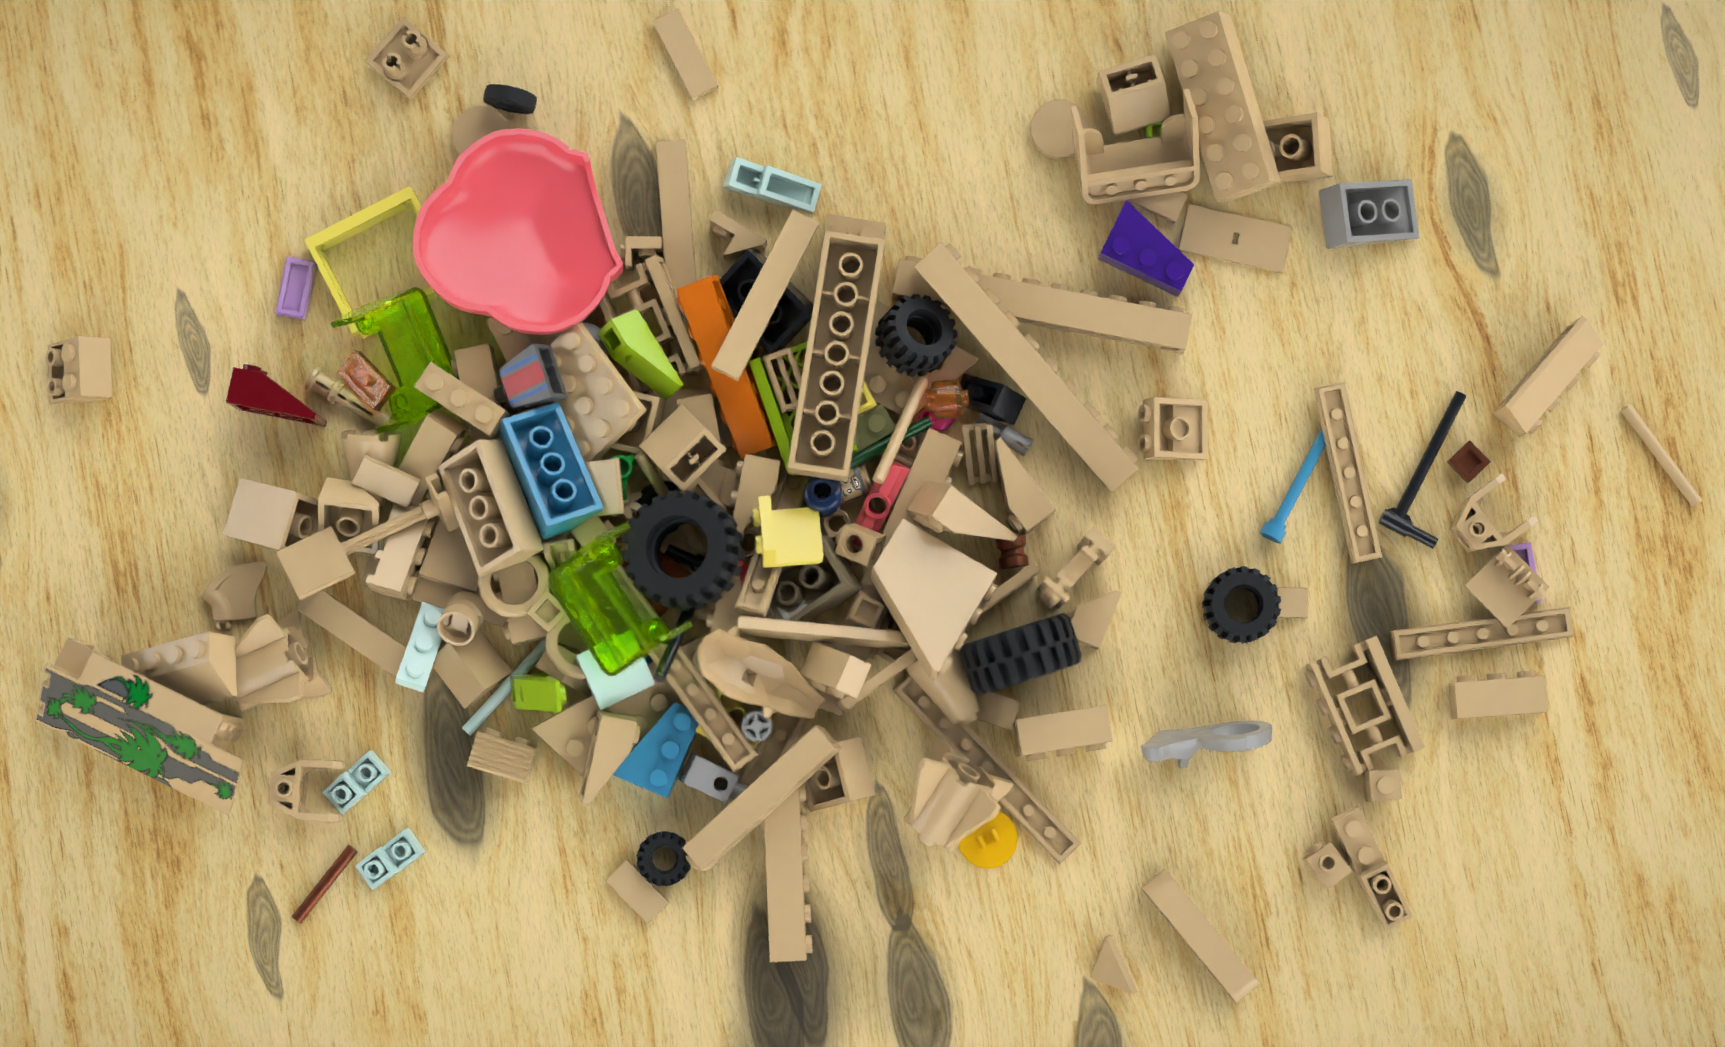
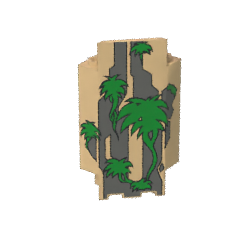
M67 638L55 664H45L44 672L49 674V676L41 685L39 701L42 702V705L36 713L35 721L229 815L233 808L245 760L227 751L232 741L236 742L243 731L241 723L244 718L236 715L220 714L113 662L112 658L93 650L95 646L86 641Z

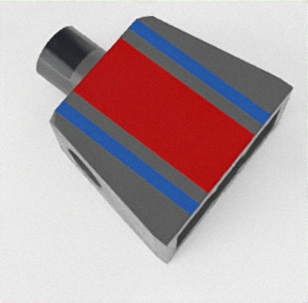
M531 344L503 365L499 371L503 385L494 389L496 401L501 405L509 402L513 409H532L568 398L551 345Z

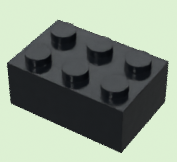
M757 248L747 249L720 279L735 319L767 259ZM789 282L759 340V343L770 354L783 350L812 317L814 304L791 282Z

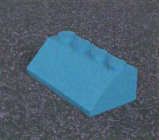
M559 402L502 419L498 435L504 442L542 540L571 531L603 511L604 507Z

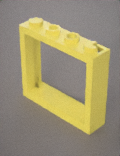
M411 186L304 239L351 333L356 338H368L378 332V327L386 323L389 325L396 324L405 318V313L413 309L416 312L421 311L431 305V300L439 297L429 287L359 323L323 251L411 206L418 216L422 204Z

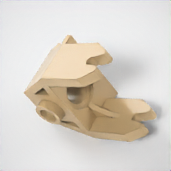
M1502 473L1466 498L1450 527L1451 532L1467 553L1508 545L1538 522L1535 516H1532L1509 532H1498L1482 511L1480 504L1484 496L1506 480ZM1473 526L1478 529V534L1474 533Z
M301 759L271 772L268 803L297 820L341 822L342 814L317 813L305 807L308 772L317 768L345 769L346 762ZM286 784L289 785L288 793H285L284 787Z

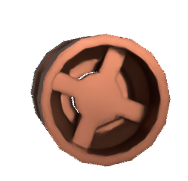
M1017 535L1015 541L996 539L997 548L1001 552V557L999 558L1000 569L1029 565L1028 556L1024 553V547L1026 546L1025 535Z

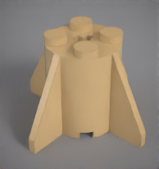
M297 610L288 614L278 624L269 614L259 617L236 643L237 696L234 698L240 710L246 711L262 703L294 702L301 698L319 697L332 692L331 685L316 669L314 657L308 658L304 650L309 645L302 635V614L300 611Z
M938 736L933 743L929 759L923 758L917 767L912 805L904 816V821L919 832L917 837L924 844L933 846L936 843L950 851H955L965 836L997 815L1001 808L997 802L1008 794L1014 783L1008 779L989 775L980 766L974 770L967 765L970 760L956 754L942 736Z

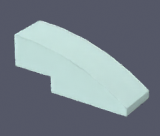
M738 157L730 160L723 184L725 189L814 213L822 184L768 165L764 167Z

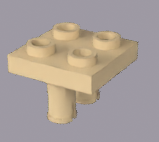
M403 17L365 62L409 100H412L449 58V55Z

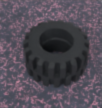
M913 294L911 297L907 295L902 297L900 301H897L879 320V326L875 330V335L878 336L875 343L877 347H881L879 354L881 358L886 357L888 360L886 364L889 367L895 366L897 368L896 372L900 374L906 371L907 376L914 377L918 374L920 377L928 372L931 373L952 353L957 343L954 339L958 337V332L953 329L956 325L955 320L950 319L948 316L950 311L947 308L944 310L941 307V302L938 300L933 302L931 297L924 295L922 298L919 294ZM907 326L919 331L926 345L915 341L910 336Z
M1245 566L1234 567L1219 574L1209 583V587L1204 592V601H1202V608H1204L1205 613L1203 617L1204 620L1208 621L1209 629L1215 631L1219 638L1229 640L1231 643H1248L1265 636L1275 626L1277 616L1281 612L1279 608L1281 597L1277 595L1276 590L1278 588L1276 584L1270 582L1271 578L1267 574L1263 575L1260 573V570L1256 568L1249 569ZM1246 588L1255 595L1258 602V612L1251 621L1238 623L1232 620L1226 613L1224 600L1232 589Z

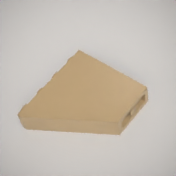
M902 519L876 561L870 575L871 581L929 679L935 681L939 673L946 674L954 660L949 657L954 648L957 650L961 649L968 637V634L964 632L969 623L973 626L976 624L983 612L979 608L983 599L989 601L998 587L993 583L998 573Z

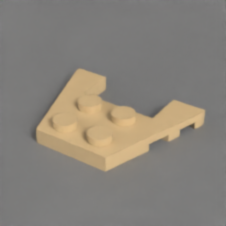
M877 301L864 380L875 402L879 405L883 404L884 408L900 417L919 376L918 374L914 377L907 376L906 371L900 374L896 372L897 368L895 366L889 367L886 364L888 361L886 357L881 358L879 354L881 347H877L875 340L878 338L875 335V330L879 326V320L890 307ZM955 346L939 371L935 369L931 373L928 372L926 375L920 376L926 378L929 383L913 418L951 385V382L954 383L966 370L971 368L978 358Z

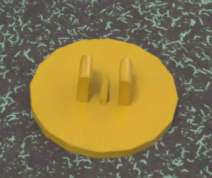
M998 811L993 819L965 836L959 843V847L968 862L980 868L991 869L1002 866L1011 859L1017 847L1018 835L1015 825L1010 818Z

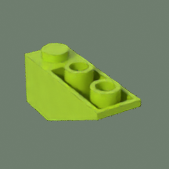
M638 309L611 319L597 333L612 359L664 399H669L683 386L677 372L672 367Z
M546 672L510 676L513 707L522 710L562 712V704L566 703V691L564 685H560V681Z

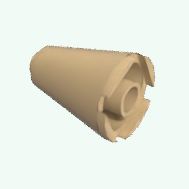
M365 429L360 434H356V430L341 432L351 481L364 455H368L395 468L402 441L401 432ZM367 491L377 502H379L380 510V505H385L387 499L379 495H376L370 491Z
M953 649L949 656L954 659L945 675L939 673L935 681L929 679L919 661L908 666L906 670L953 724L960 722L963 727L978 719L975 713L980 711L976 694L971 690L960 656V650Z

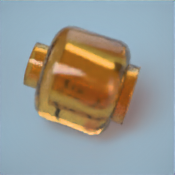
M958 380L933 381L930 389H925L927 413L932 412V416L935 419L960 418L963 413V407H969L968 389L962 390L961 383Z

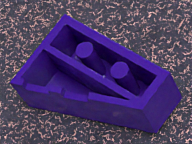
M1127 200L1098 258L1176 297L1180 295L1194 267V264Z

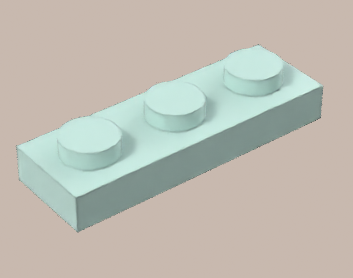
M422 602L395 680L396 684L424 692L442 640L437 630V622L445 609Z

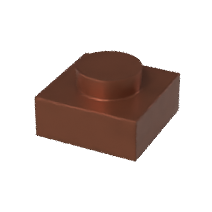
M1470 440L1447 461L1466 483L1473 480L1491 462Z

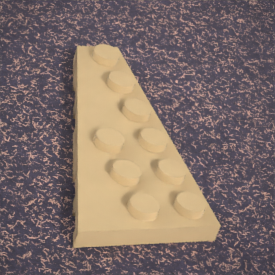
M697 635L680 646L700 673L696 649L702 639ZM654 661L647 663L652 677L657 669ZM667 679L663 683L654 680L655 685L602 709V711L633 716L637 721V725L640 726L638 744L675 702L678 703L681 700ZM590 693L579 702L566 709L563 708L562 712H556L555 715L542 722L539 721L530 727L581 775H584L596 715L600 709L593 694ZM632 744L631 751L637 746V744Z

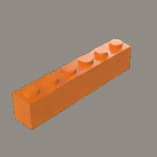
M718 275L709 276L676 289L679 295L677 296L678 306L687 316L689 322L687 326L691 338L697 342L700 350L698 353L699 361L702 367L708 371L711 379L709 380V387L721 405L720 416L723 422L729 426L732 434L730 441L734 451L739 453L740 458H743L745 454L751 455L777 445L749 362L739 381L711 368L735 321Z

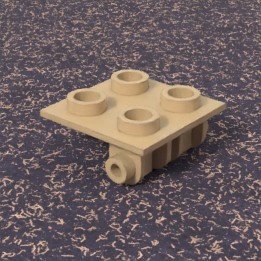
M1505 545L1464 585L1506 629L1536 600L1541 599L1549 588L1548 584L1509 545Z

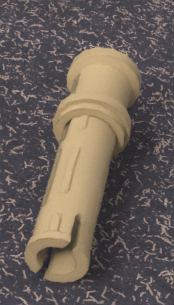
M319 366L313 370L306 382V390H314L326 397V401L330 404L339 403L358 416L380 427L383 431L386 430L394 415L385 411L346 388L343 380H335L323 373V369Z

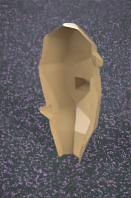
M736 626L731 627L726 632L717 629L704 636L697 645L696 653L701 675L711 681L725 696L762 706L763 716L766 718L779 711L787 715L815 719L817 708L825 701L813 687L808 685L809 683L793 664L763 643L750 642L739 638V628Z

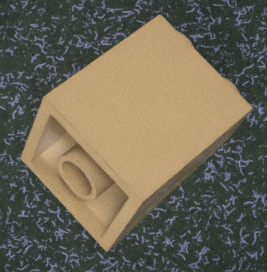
M240 478L223 535L279 551L318 532V499L299 492Z

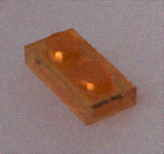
M358 350L352 351L337 372L372 410L380 411L396 390V387Z

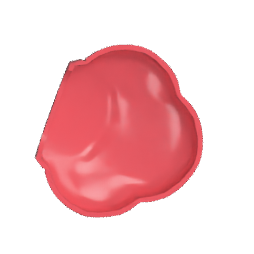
M519 128L503 129L492 132L473 143L457 158L447 182L438 187L427 198L416 218L412 243L414 259L422 277L442 300L458 310L490 316L502 325L519 333L533 335L553 334L564 331L583 321L597 308L605 296L610 283L615 281L623 272V263L621 257L617 254L595 185L588 153L575 149L569 150V147L559 139L540 131Z

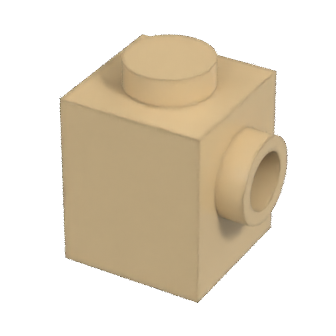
M1319 840L1305 850L1308 855L1302 860L1324 889H1330L1353 872L1331 842L1326 841L1322 843Z

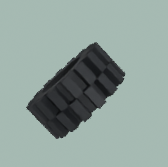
M668 831L657 832L648 836L641 843L639 851H637L636 863L640 874L649 883L657 886H670L678 883L691 868V865L685 858L687 853L682 848L687 844L686 840L678 834ZM660 847H669L676 855L675 865L670 870H659L653 863V854Z

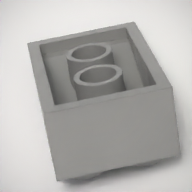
M1412 180L1339 183L1319 190L1326 249L1356 247L1419 238Z

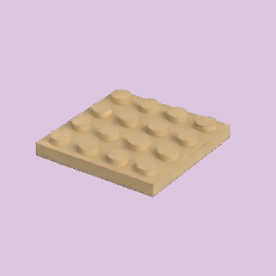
M579 322L564 330L550 345L568 397L558 402L584 462L598 461L647 410L584 324ZM509 402L504 404V409L512 416L540 408L513 409Z

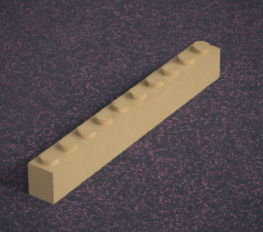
M940 242L914 267L1100 480L1113 492L1139 469L1135 464L1139 458L1128 446L1124 449L1120 447L1115 441L1119 437L1118 434L1108 423L1104 427L1096 419L1099 413L1089 401L1083 404L1076 395L1080 391L1068 378L1063 381L1056 372L1060 368L1049 356L1043 359L1036 351L1041 346L1029 333L1025 337L1017 329L1020 322L1010 311L1005 314L997 306L1001 301L990 288L984 291L977 282L981 278L969 265L965 269L959 263L958 259L961 255L951 243L945 246Z
M906 256V259L899 258L892 298L900 300L907 295L911 297L913 294H919L921 298L927 295L931 297V301L935 302L938 300L941 302L942 308L951 309L914 267L922 258L915 256ZM972 268L981 278L977 282L984 291L990 288L1001 301L997 305L1004 314L1010 311L1020 323L1181 354L1186 350L1192 314H1187L1184 308L1169 306L1168 310L1156 308L1157 304L1150 301L1141 300L1139 304L1127 302L1128 298L1119 295H1110V298L1098 297V292L1081 289L1080 293L1069 291L1068 286L1061 284H1052L1051 287L1041 286L1040 281L1035 279L1023 278L1022 282L1010 280L1011 276L1004 273H993V276L981 274L982 271L980 269Z
M488 343L454 351L455 360H451V366L455 378L459 377L461 382L504 409V405L499 404L494 397V389L501 386L494 348ZM463 419V425L467 427L465 433L471 436L472 443L477 440H494ZM526 561L493 572L495 581L499 580L501 592L497 593L498 600L505 604H523L531 599L537 590V572ZM529 615L518 618L507 617V621L503 622L506 639H511L512 644L520 645L546 639L547 632Z
M931 428L928 429L882 533L886 535V539L881 553L902 519L924 531V528L913 521L915 516L909 513L907 508L925 480L951 484L952 478L948 477L951 467L958 468L964 451L960 450L961 441ZM870 565L867 567L860 585L863 589L860 592L884 602L870 579L874 566ZM858 593L854 596L842 626L865 628L847 619ZM887 606L876 629L886 630L890 623L892 615L888 613L889 609ZM833 644L832 646L833 649L852 655L866 662L868 657L874 659L878 648L842 644ZM826 687L825 692L815 689L825 699L818 708L842 717L844 711L842 712L837 705V702L841 699L827 693L828 687ZM852 707L845 711V713L849 714Z

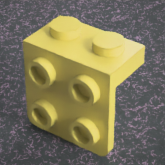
M759 496L758 508H753L754 527L759 526L760 535H755L756 554L762 553L763 568L821 563L823 561V546L819 512L814 511L810 507L772 510L771 496Z

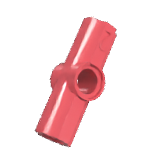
M894 460L884 483H874L855 523L879 533L889 512L893 508V504L910 469ZM872 498H882L886 503V509L884 511H876L871 505ZM856 536L854 544L862 548V541Z

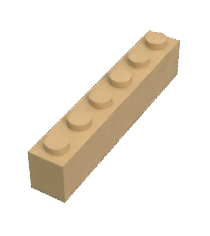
M805 783L764 819L770 962L806 961L807 953H813L812 935H806V923H811V904L805 905L804 892H810L809 874H803V862H809L808 844H802V832H807V813L801 814L800 801H806Z

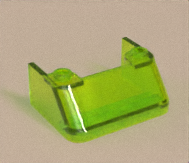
M418 287L405 289L360 306L331 322L333 328L355 323L359 332L364 335L378 333L398 381L399 387L392 390L389 395V407L393 417L375 427L376 433L410 427L431 412L443 407L414 387L430 362L454 376L451 366V360L453 359L429 300L422 289Z
M627 522L595 537L549 575V586L601 670L609 676H616L692 627L691 622L688 621L669 631L665 623L657 618H652L643 623L612 572L619 567L621 556L613 540L630 528Z

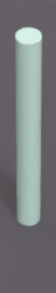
M544 639L510 676L528 674L539 662L546 650ZM510 676L462 727L470 736L511 692Z

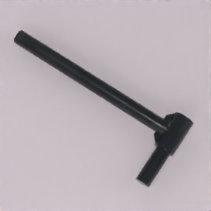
M1458 391L1455 392L1398 506L1385 509L1378 522L1386 528L1404 537L1407 535L1432 549L1435 547L1438 538L1413 526L1410 515L1407 513L1467 397Z
M671 544L668 545L665 551V555L691 566L693 572L702 565L705 559L702 555H694ZM692 607L690 611L681 612L653 676L655 681L659 683L665 681L694 615L695 608Z

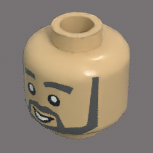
M865 463L850 470L848 482L838 481L842 488V502L847 503L864 497L869 493V487L873 484Z

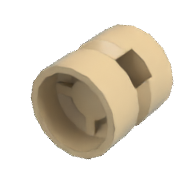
M463 591L456 593L437 622V630L440 636L446 642L457 646L466 645L472 641L486 616L484 601L472 592Z

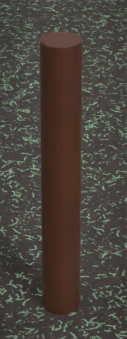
M348 844L292 915L293 919L299 923L304 921L358 851Z

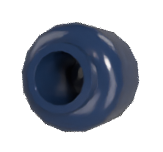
M813 477L809 479L804 487L805 506L818 511L819 517L831 516L841 507L843 501L842 488L837 480Z

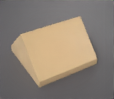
M478 628L472 641L466 645L457 646L447 643L436 654L433 668L464 709H467L512 673L511 669L480 628Z

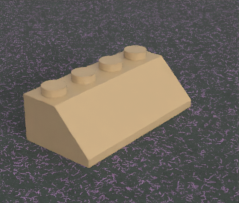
M1584 316L1568 325L1492 413L1519 437L1527 432L1533 434L1543 422L1540 419L1541 415L1546 410L1549 412L1553 411L1561 402L1562 398L1559 394L1565 388L1570 390L1580 380L1581 376L1578 372L1584 365L1589 368L1601 355L1597 350L1603 343Z
M477 440L438 466L479 576L524 562L544 549L503 440Z
M205 632L121 655L123 667L201 705L237 696L234 636Z

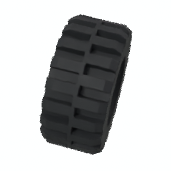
M677 490L669 491L667 497L659 494L652 498L653 504L651 506L644 503L638 509L641 515L637 519L632 517L628 523L632 527L630 534L624 533L622 542L627 544L628 547L627 550L622 551V560L629 565L625 568L627 576L634 580L633 585L638 591L644 593L645 597L665 607L676 608L680 611H690L692 607L698 610L706 608L707 602L716 603L722 599L720 593L723 590L729 592L734 586L730 582L734 575L739 577L742 568L737 565L739 560H744V550L740 548V544L744 542L742 533L737 531L738 524L733 517L728 515L727 510L704 495L700 496L691 491L681 493ZM688 523L695 524L705 532L707 538L706 557L702 565L693 574L680 579L672 578L661 567V545L665 537L674 528Z
M1065 613L964 644L960 649V656L971 690L976 695L992 692L1080 663L1082 657L1070 617Z

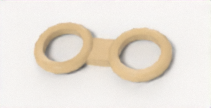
M538 554L526 560L537 572L538 587L533 597L523 604L509 605L501 602L496 598L491 589L492 573L479 576L478 587L480 595L489 609L506 617L518 618L529 615L547 632L545 647L548 659L558 671L568 677L586 679L580 666H575L565 661L559 653L557 645L558 636L564 626L571 621L579 619L590 620L603 631L605 641L617 636L615 627L604 614L586 607L567 609L549 593L551 579L548 567Z

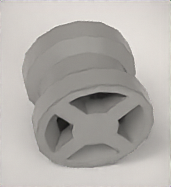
M753 711L744 717L741 728L746 738L754 742H761L770 736L773 724L770 718L763 716V712Z

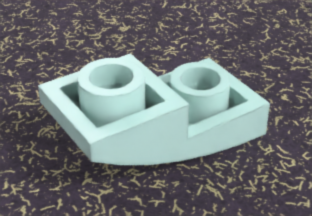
M370 750L348 771L342 773L322 793L343 815L382 782L391 771L375 752Z
M407 828L355 866L370 888L374 890L414 862L426 851L410 828Z

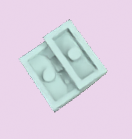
M631 629L575 655L600 710L655 685Z

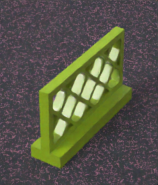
M807 342L791 347L793 354H796L797 365L802 368L804 364L799 363L803 351L807 349ZM788 355L782 356V359L789 361ZM759 357L749 361L788 473L787 467L794 430L792 423L796 417L797 409L792 411L791 416H789L788 412L782 413L764 359ZM792 366L790 367V369H789V371H788V375H789V378H790V379H791V377H792V375H793V373H794V372H793V369H792ZM776 375L777 380L783 382L780 389L782 394H784L786 390L783 378ZM791 382L792 387L799 389L798 385ZM854 442L853 452L858 451L856 442Z

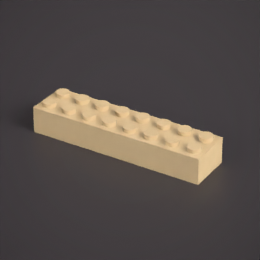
M825 231L787 467L788 473L848 482L885 251V239Z

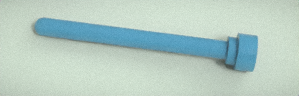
M1322 428L1275 517L1270 518L1269 522H1265L1259 532L1263 537L1275 543L1281 544L1286 535V531H1284L1286 528L1285 522L1326 446Z

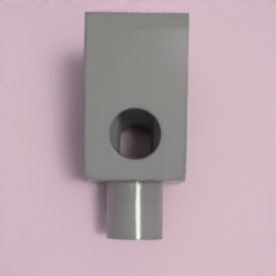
M691 752L678 778L684 784L724 803L728 801V798L735 800L748 788V786L737 781L739 775L693 752ZM717 777L724 780L723 785L719 788L714 786V781Z

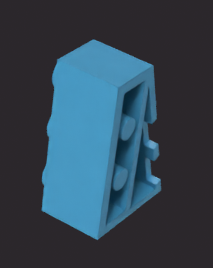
M675 702L630 752L613 775L663 797L670 798L697 735L695 731L699 725L687 707Z

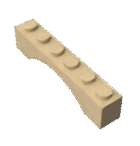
M745 454L744 461L738 460L735 478L740 479L738 491L732 490L729 508H734L733 518L738 524L736 529L742 533L743 538L753 518V508H758V497H772L776 493L781 468V461L748 454ZM735 575L732 577L730 582L734 586L729 592L723 590L720 593L722 599L716 602L715 609L709 608L706 626L711 627V632L717 629L726 632L732 627L733 622L739 616L752 617L736 613L735 605L742 588L740 575L739 577ZM739 635V638L747 640L748 636Z

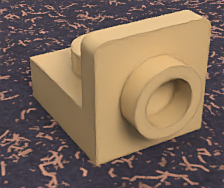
M626 236V243L620 245V257L622 262H625L627 270H634V253H638V256L642 258H649L656 255V253H663L662 237Z

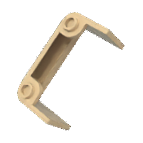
M1183 89L1184 114L1168 117L1161 125L1160 137L1104 145L1102 135L1098 130L1092 128L1083 129L1077 106L1071 107L1073 145L1082 196L1087 203L1103 204L1187 191L1198 184L1200 180L1198 115L1189 89Z

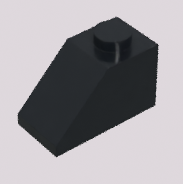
M968 374L963 375L952 401L978 413H985L995 420L1015 425L1026 400L1024 396L1004 384Z

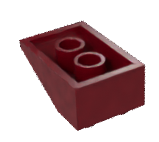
M244 364L243 369L233 367L226 403L240 411L326 427L327 421L268 377V372L262 371L261 367Z

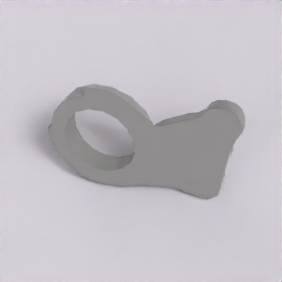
M1234 721L1189 729L1163 730L1156 732L1147 743L1141 745V751L1146 760L1163 761L1166 759H1177L1179 768H1186L1188 760L1198 749L1246 751L1267 745L1272 741V725L1263 721Z

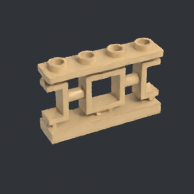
M654 255L645 259L644 263L635 265L640 275V280L620 289H617L614 281L610 283L608 292H606L597 306L599 310L602 309L605 320H603L604 326L611 319L638 309L642 315L654 309L663 334L655 337L658 344L661 346V344L674 339L676 335L683 354L676 353L668 357L671 365L677 364L681 375H687L694 370L703 369L698 357L700 350L697 342L691 338L687 326L689 322L687 316L678 306V294L663 258ZM654 282L663 306L660 300L656 298L643 303L638 290ZM628 295L633 309L617 316L611 299L618 300ZM627 370L628 374L625 375V378L632 391L635 390L636 392L646 394L649 393V390H653Z
M1094 526L1077 545L1081 550L1053 580L1047 576L1037 588L1040 592L1038 598L1048 608L1051 609L1055 606L1057 609H1060L1070 598L1066 592L1094 562L1099 566L1116 548Z
M1377 636L1352 645L1351 648L1357 660L1332 670L1326 657L1306 665L1308 671L1305 672L1306 679L1311 688L1316 687L1320 699H1317L1318 707L1323 716L1328 715L1332 724L1329 727L1330 735L1335 744L1340 743L1344 752L1341 755L1342 763L1346 771H1352L1354 776L1374 769L1368 754L1389 745H1394L1398 757H1403L1411 752L1425 748ZM1364 650L1381 687L1380 690L1375 679L1359 685L1353 668L1367 663L1363 653ZM1321 668L1326 679L1342 674L1348 690L1334 695L1337 708L1319 670ZM1369 688L1380 716L1355 725L1344 698ZM1388 706L1405 745H1403L1399 735L1383 740L1377 724L1391 719ZM1345 724L1350 735L1366 730L1372 743L1371 746L1357 751L1362 763H1359L1344 728Z

